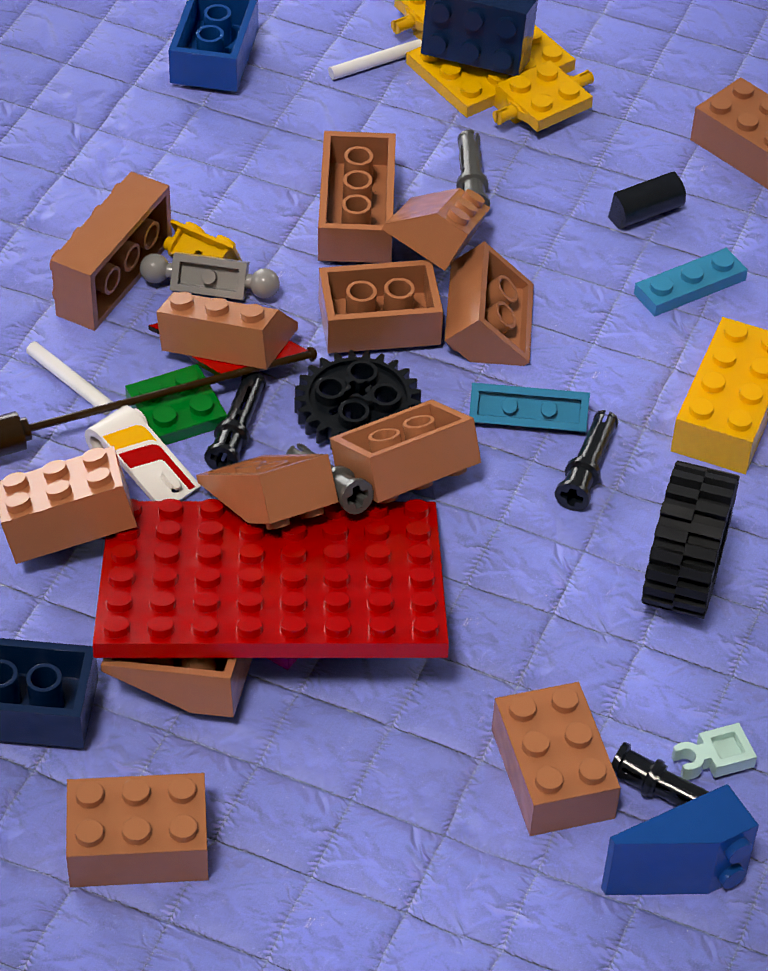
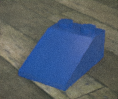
M728 784L611 836L601 889L605 895L709 894L722 887L725 889L735 887L746 877L759 824Z

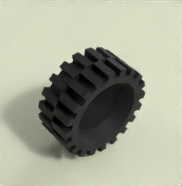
M676 461L666 489L665 499L661 506L660 517L656 525L654 541L650 550L649 563L646 568L641 602L643 604L702 619L705 618L731 522L739 484V475Z

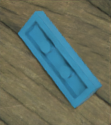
M726 247L635 283L634 295L655 317L745 281L748 269Z
M472 382L469 416L474 418V422L586 432L590 393Z

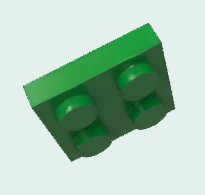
M195 364L126 385V398L206 377L199 365ZM210 385L131 405L133 409L137 408L144 414L148 426L165 445L213 431L217 424L227 417L225 410Z

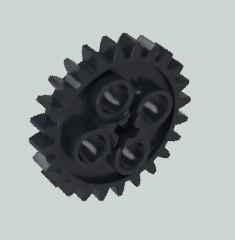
M349 350L348 358H342L339 353L335 352L334 361L330 362L321 357L319 368L309 365L308 375H300L299 385L295 386L294 412L298 414V424L305 425V434L311 435L316 433V443L320 444L330 440L333 436L421 404V390L417 389L418 380L417 378H409V368L398 370V360H393L388 364L384 363L385 354H380L376 359H371L368 350L363 353L362 357H356L355 352Z

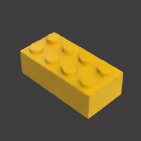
M722 317L677 415L670 451L746 475L768 423V330Z

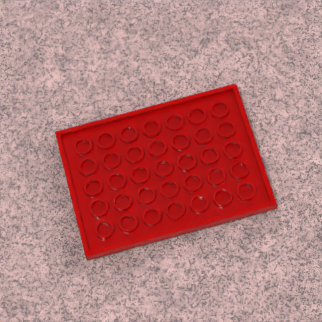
M131 499L137 527L106 536L93 636V658H448L449 641L436 502L412 499L407 502L380 504L372 500L370 506L365 511L355 515L347 513L338 502L323 507L324 514L305 519H301L300 515L289 518L290 525L267 530L265 524L247 523L217 499H206L203 501H179L177 499L138 501Z

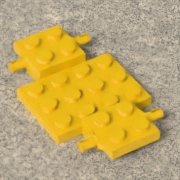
M426 0L394 1V7L404 15V17L391 21V28L395 34L412 28L413 35L422 41ZM536 25L534 27L530 61L521 74L516 76L421 54V47L406 53V64L466 118L495 106L498 110L493 111L492 116L497 125H501L509 120L514 124L524 121L536 132H539L592 108L593 96L582 88L594 82L592 72L585 70L575 76L567 75L566 73L575 70L576 59Z

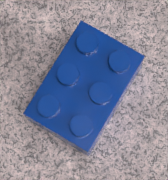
M187 0L168 50L170 83L237 92L259 30L258 0Z

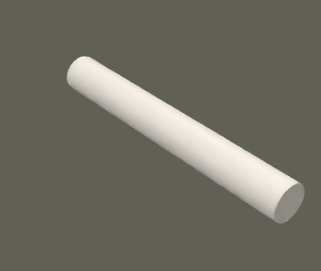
M416 39L328 68L329 76L332 80H336L405 58L407 52L421 47L422 41L421 39Z
M34 341L28 345L26 353L91 405L96 407L113 402L38 342ZM111 411L105 412V413H103V414H104V415H107V414H109Z

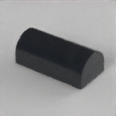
M674 171L617 191L613 195L608 218L617 228L622 229L679 208L686 202V191L683 182Z

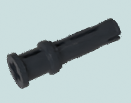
M258 372L242 376L240 386L231 403L226 419L219 422L214 430V443L208 446L204 454L207 465L213 470L240 462V450L246 447L250 439L247 428L266 384L265 378ZM223 453H226L227 456L225 460L221 461Z
M606 410L596 412L578 456L568 461L565 468V480L557 485L554 492L557 502L566 509L580 511L585 509L590 502V489L597 485L601 477L599 464L613 432L619 424L617 416L612 412H609L605 422H602Z
M623 742L611 763L616 777L641 789V795L645 797L650 796L652 798L654 795H657L680 806L709 792L667 771L668 766L665 765L663 760L657 759L653 761L631 750V744Z

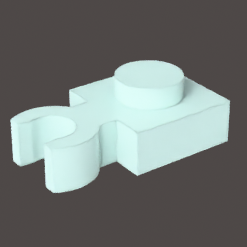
M740 723L701 732L698 734L697 745L691 742H681L673 747L672 752L673 761L688 759L692 762L682 765L681 777L685 780L698 777L702 770L707 768L710 769L714 778L755 767L757 756Z

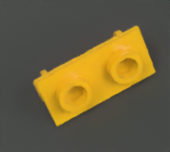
M173 219L170 221L175 234L173 237L168 236L163 245V248L168 251L169 256L173 257L174 252L199 253L205 256L242 261L236 249V244L223 235H217L216 237L208 235L201 227L192 222L182 224Z

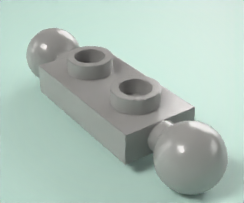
M174 252L172 263H168L164 256L157 253L145 256L140 263V273L146 281L160 283L166 278H171L170 290L244 300L246 299L247 289H251L257 297L265 299L274 296L280 286L277 274L270 269L263 268L253 274H248L249 261Z

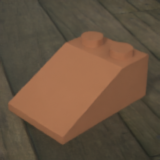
M328 454L261 455L196 475L197 481L202 487L247 523L265 524L267 530L290 525L289 518L300 515L301 519L324 514L323 507L339 502Z
M103 658L101 671L187 712L234 718L252 658Z

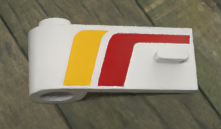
M128 405L122 406L85 431L86 443L90 449L115 447L120 465L151 501H162L165 499L183 501L201 487L197 480L148 426L146 417L137 408L133 409Z

